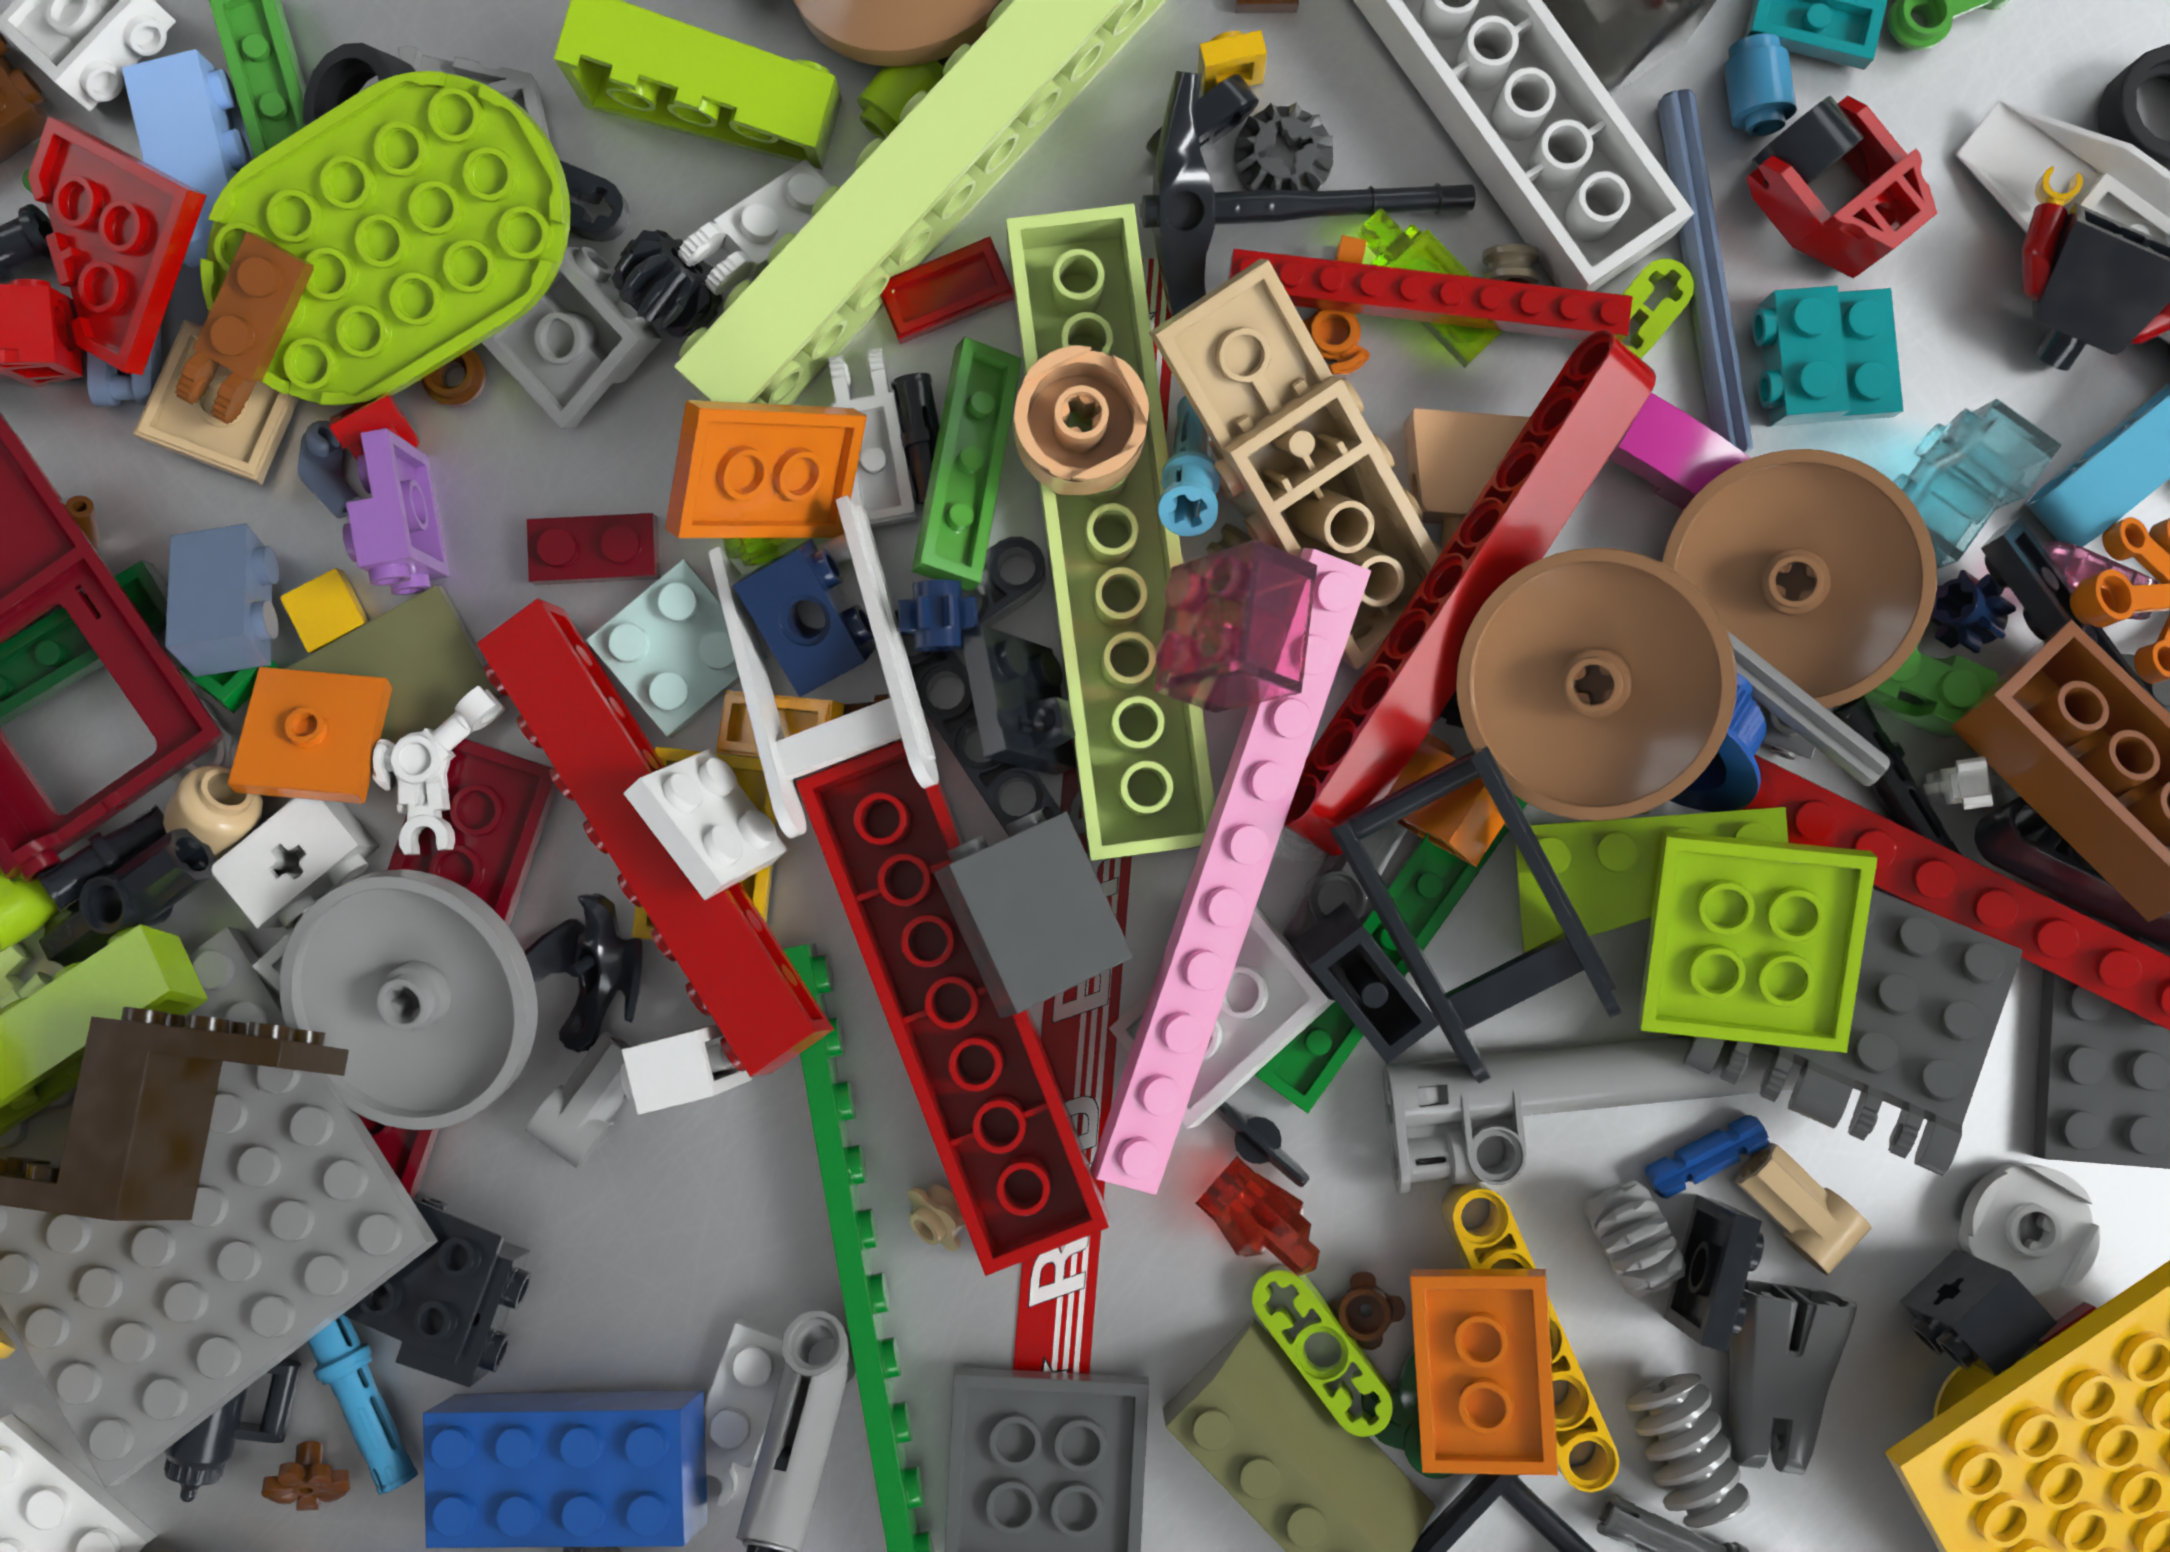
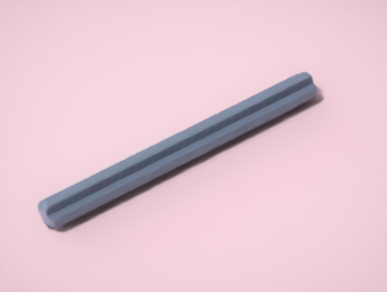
M1690 89L1675 90L1663 95L1658 103V111L1669 178L1694 211L1691 218L1678 232L1683 263L1691 273L1694 282L1690 305L1711 430L1747 454L1752 451L1753 441L1696 97Z

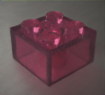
M1255 539L1173 566L1165 589V601L1167 604L1162 639L1156 652L1158 667L1154 691L1214 713L1302 693L1317 565Z

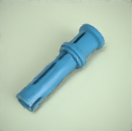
M344 1313L307 1341L317 1363L313 1373L317 1381L321 1380L323 1385L329 1383L344 1413V1418L359 1451L370 1470L376 1490L381 1495L411 1481L418 1475V1471L414 1467L409 1454H407L397 1427L368 1366V1363L372 1361L370 1355L373 1353L369 1343L360 1342L350 1318L344 1316Z

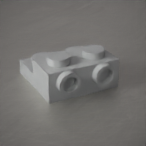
M585 246L581 249L578 247H567L555 279L538 303L516 322L482 342L561 429L575 428L612 384L625 383L662 340V337L651 326L650 321L644 317H637V311L631 305L622 301L620 292L608 280L613 274V269L607 260L593 249Z

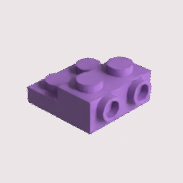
M387 428L360 433L364 454L357 457V469L364 490L368 494H372V498L346 502L350 523L343 525V540L348 556L353 562H357L358 568L368 572L370 585H390L393 595H410L424 592L431 588L430 581L450 577L428 456Z

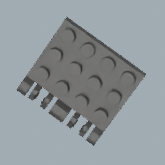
M1873 889L1847 1053L1733 1041L1723 1065L1720 1079L1735 1085L1747 1068L1748 1056L1754 1045L1773 1053L1770 1065L1760 1082V1096L1775 1102L1784 1087L1792 1064L1796 1063L1802 1066L1791 1094L1788 1109L1834 1129L1841 1120L1853 1088L1861 1091L1847 1133L1862 1141L1873 1131L1882 1101L1901 1108L1897 1123L1889 1138L1888 1150L1890 1153L1905 1159L1915 1144L1923 1120L1926 1119L1927 1123L1915 1154L1914 1164L1943 1176L1951 1166L1962 1137V1125L2023 950ZM1693 1036L1683 1064L1710 1074L1725 1040Z

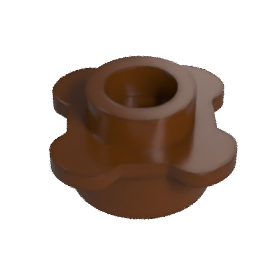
M1359 1271L1353 1274L1350 1279L1349 1290L1341 1299H1334L1329 1305L1339 1317L1345 1332L1357 1339L1359 1345L1366 1350L1379 1348L1383 1342V1334L1387 1331L1389 1325L1392 1322L1401 1321L1406 1310L1403 1299L1398 1295L1386 1293L1377 1285L1376 1277L1368 1271ZM1365 1304L1370 1305L1373 1313L1370 1316H1364L1360 1311L1361 1306Z

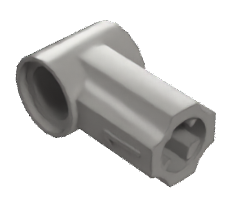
M608 1031L603 1032L566 1084L556 1087L543 1101L530 1119L525 1131L576 1169L581 1168L611 1130L614 1122L610 1119L627 1098L621 1083L620 1069L624 1062L622 1049L632 1047V1045Z

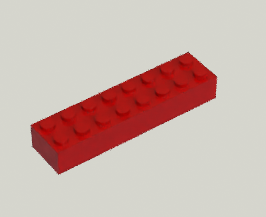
M900 740L796 781L985 1276L1109 1228V1213L1095 1177L1090 1173V1164L1031 1012L1028 1008L1015 1015L999 1017L934 875L935 872L952 864L947 852L965 843L940 778L938 784L925 789L922 788L911 770L903 741Z

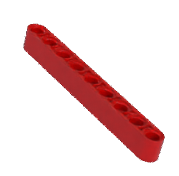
M1607 330L1597 331L1589 335L1573 351L1308 755L1284 826L1331 856L1343 854L1330 828L1334 827L1342 819L1387 796L1456 691L1457 668L1462 645L1469 627L1482 605L1509 577L1544 557L1650 396L1656 381L1654 370L1611 332Z

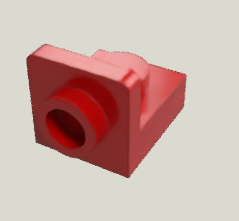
M388 392L377 397L373 402L353 405L330 417L329 427L343 449L349 448L356 461L359 455L364 454L360 434L363 432L387 428L414 447L419 445L417 435L394 397Z

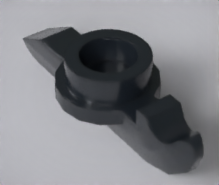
M1224 1102L1215 1110L1218 1116L1235 1131L1234 1142L1236 1150L1244 1160L1253 1164L1270 1162L1299 1187H1303L1309 1181V1175L1281 1149L1282 1138L1280 1130L1274 1122L1259 1116L1246 1118L1227 1102Z

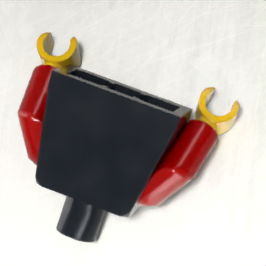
M2051 166L2039 178L2035 186V195L2040 204L2034 209L2022 246L2023 291L2032 300L2033 318L2051 327L2035 351V355L2051 367L2069 371L2086 344L2109 354L2118 355L2129 344H2143L2170 330V244L2077 203H2074L2068 213L2067 209L2063 206L2069 203L2083 186V177L2079 172H2076L2070 180L2068 192L2057 193L2049 184L2050 176L2054 171V166Z

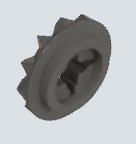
M1297 102L1290 106H1275L1270 103L1263 111L1253 117L1248 116L1236 138L1234 162L1237 173L1243 184L1250 191L1277 189L1318 191L1327 180L1334 162L1333 136L1328 134L1319 114L1311 115L1302 110ZM1278 131H1280L1281 137H1285L1289 146L1299 145L1303 147V149L1295 153L1292 175L1288 165H1284L1281 157L1270 158V156H1266L1267 153L1272 152L1275 148Z

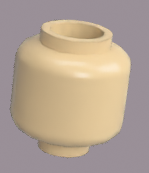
M220 765L200 766L188 772L178 784L165 807L163 825L166 833L176 829H188L201 842L209 845L216 860H219L253 832L262 816L263 800L261 795L235 793L227 784L231 768Z

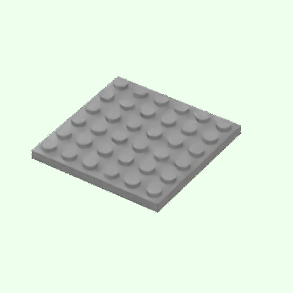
M226 926L188 955L208 998V1001L188 1013L189 1015L221 1018L244 1023L256 1022L286 1026L282 1015L280 996L252 969V965L259 959L240 929ZM223 1061L192 1220L111 1221L0 1205V1305L103 1486L107 1488L122 1484L438 1242L358 1114L343 1104L323 1078L312 1076L308 1071ZM77 1087L0 1136V1158L22 1157L51 1161L50 1165L61 1166Z

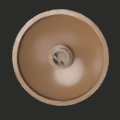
M1790 449L1770 452L1748 459L1721 473L1709 482L1684 509L1674 525L1662 559L1663 563L1680 572L1699 588L1716 609L1723 624L1731 634L1826 709L1840 706L1872 691L1890 678L1913 653L1926 630L1934 607L1937 589V565L1934 547L1925 522L1912 501L1892 480L1875 468L1857 459L1825 450ZM1752 697V700L1757 702V706L1761 707V709L1768 710L1766 707H1764L1761 703H1759L1756 699Z
M1596 547L1574 549L1545 557L1522 568L1501 584L1485 601L1469 627L1460 652L1456 684L1457 701L1461 721L1473 750L1488 746L1515 796L1540 810L1557 816L1590 821L1614 820L1647 812L1666 803L1691 785L1707 768L1724 741L1733 718L1737 696V667L1732 643L1718 612L1699 588L1680 572L1652 557L1633 551Z

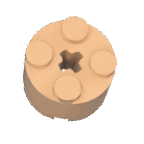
M1067 346L1043 356L1029 369L1015 400L1014 438L1020 459L1027 470L1039 482L1059 495L1095 494L1111 488L1124 479L1135 466L1141 454L1148 428L1149 402L1144 385L1137 373L1126 361L1115 355L1110 356L1100 351L1091 350L1092 347ZM1078 412L1083 420L1093 417L1091 430L1082 432L1078 426L1069 428L1070 413Z

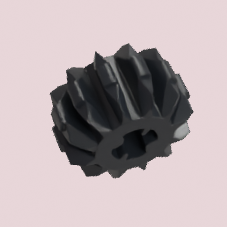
M643 230L635 240H630L620 253L621 258L614 267L615 272L611 279L615 287L621 291L620 297L622 301L631 305L637 311V317H644L650 321L655 330L665 329L671 336L680 339L684 335L690 336L699 328L706 327L717 314L715 310L723 301L722 294H714L705 285L707 275L710 274L714 267L703 260L695 264V266H687L678 256L679 247L683 244L682 239L674 240L667 232L661 230L654 232Z

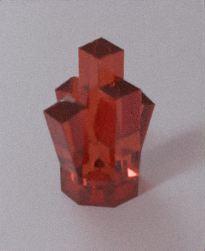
M1238 1155L1195 1202L1198 1207L1215 1221L1236 1255H1243L1244 1257L1261 1255L1267 1248L1296 1276L1312 1272L1317 1268L1320 1250L1309 1241L1311 1223L1303 1217L1304 1202L1258 1174Z

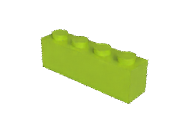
M141 924L121 930L108 940L107 946L83 962L73 963L62 968L54 975L51 983L31 996L15 1000L0 1010V1136L77 1087L91 1016L121 1020L123 1007L186 1015L208 1001L207 995L178 935Z

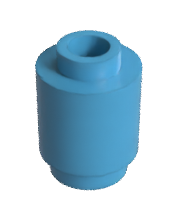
M1756 34L1738 40L1728 49L1729 59L1724 64L1732 125L1736 129L1746 130L1749 136H1766L1778 132L1784 128L1785 121L1790 119L1797 111L1788 50L1781 46L1780 38L1774 34Z

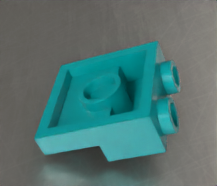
M1838 285L1774 290L1758 304L1759 308L1755 311L1753 317V337L1756 345L1763 348L1765 369L1762 371L1759 379V399L1762 407L1769 410L1770 427L1890 418L1904 412L1891 288L1838 292Z

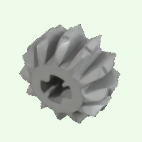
M1635 1180L1621 1186L1615 1184L1600 1191L1601 1195L1587 1201L1585 1214L1614 1274L1626 1293L1636 1299L1650 1292L1654 1295L1671 1287L1670 1283L1685 1277L1686 1264L1678 1248L1677 1241L1672 1235L1657 1203L1644 1185Z

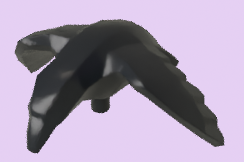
M598 893L578 896V901L584 908L586 926L578 919H568L542 935L524 951L534 981L543 980L552 973L564 972L578 978L579 994L576 1004L558 1032L559 1040L564 1044V1047L577 1053L589 1051L590 1047L595 1044L605 1013L618 990H621L625 996L624 1019L632 1023L641 990L642 940L641 938L621 939L615 904Z

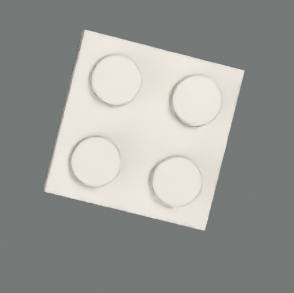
M711 748L640 777L623 793L704 900L772 865L788 851V848L778 837L773 822L756 808L737 783L734 771L727 763L719 759Z

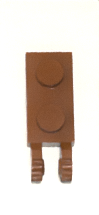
M246 231L193 349L197 352L183 367L181 377L178 379L176 386V396L192 405L197 403L206 394L209 384L212 382L221 364L233 372L222 382L217 392V397L214 400L211 413L213 417L226 424L232 423L237 419L242 409L245 408L244 405L248 401L256 382L263 380L311 277L314 265L261 235Z

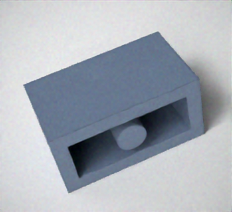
M247 523L170 535L165 647L194 677L271 665V639H276L279 632L277 614L272 605V584H277L279 581V564L273 549L270 546H264Z

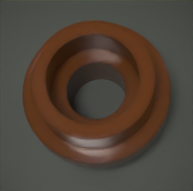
M470 349L421 380L428 395L438 403L448 407H462L476 400L482 393L486 383V369L482 359ZM457 367L464 368V380L457 386H448V373Z

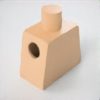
M1414 408L1405 420L1403 433L1409 490L1424 514V520L1421 523L1442 524V550H1444L1530 417Z

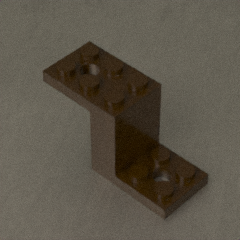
M123 1007L121 1020L91 1016L61 1166L50 1165L51 1161L22 1157L0 1158V1205L111 1221L192 1220L222 1062L227 1061L344 1076L349 1050L323 1046L326 1035L324 1032L294 1029L293 1027L256 1022L244 1023L189 1014L185 1016L132 1007Z

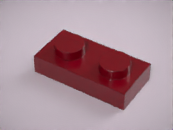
M654 513L526 519L529 582L534 585L660 579L658 517Z

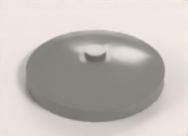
M404 869L378 871L355 878L325 894L304 913L291 933L283 954L279 990L285 1025L294 1029L324 1032L326 1035L323 1046L349 1050L344 1076L316 1072L310 1073L312 1076L323 1078L347 1108L367 1119L383 1125L411 1130H431L460 1123L475 1116L499 1098L513 1084L527 1063L533 1047L538 1020L537 994L530 965L518 940L503 919L481 898L451 880L426 872Z

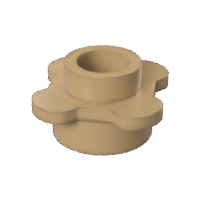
M937 1184L932 1185L926 1192L919 1187H913L907 1193L909 1200L912 1202V1211L909 1213V1222L912 1229L926 1243L937 1245L940 1242L944 1248L955 1252L961 1246L957 1233L965 1226V1222L954 1193Z

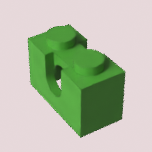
M1918 643L1913 653L1890 678L1863 695L1870 707L1941 738L1958 735L1951 726L1995 684L1999 672L1959 655L1943 659L1929 657L1918 652ZM1899 691H1903L1917 696L1925 702L1922 705H1916L1900 700L1897 696Z

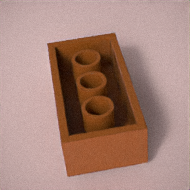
M2070 620L2027 652L1951 728L1980 757H1985L1986 762L2148 922H2151L2170 912V713L2073 620Z

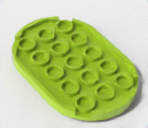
M438 71L408 72L378 81L257 156L228 182L216 200L208 220L213 221L208 241L207 259L200 258L201 282L206 306L210 312L246 231L257 233L314 265L311 277L261 382L282 394H290L322 405L365 404L375 401L377 397L387 392L392 396L516 322L530 311L547 292L562 264L570 231L569 191L560 160L548 137L536 121L516 102L488 85L466 77Z

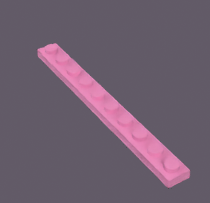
M1303 548L1090 1168V1173L1097 1180L1154 1195L1157 1194L1371 573L1369 569L1313 548Z

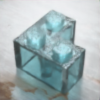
M1997 398L1973 412L1967 408L1963 409L1947 426L1941 423L1936 424L1915 449L1914 454L1921 459L1908 476L1902 473L1893 481L1912 501L1923 518L1934 547L1937 569L1958 562L1996 509L2024 498L2062 445Z

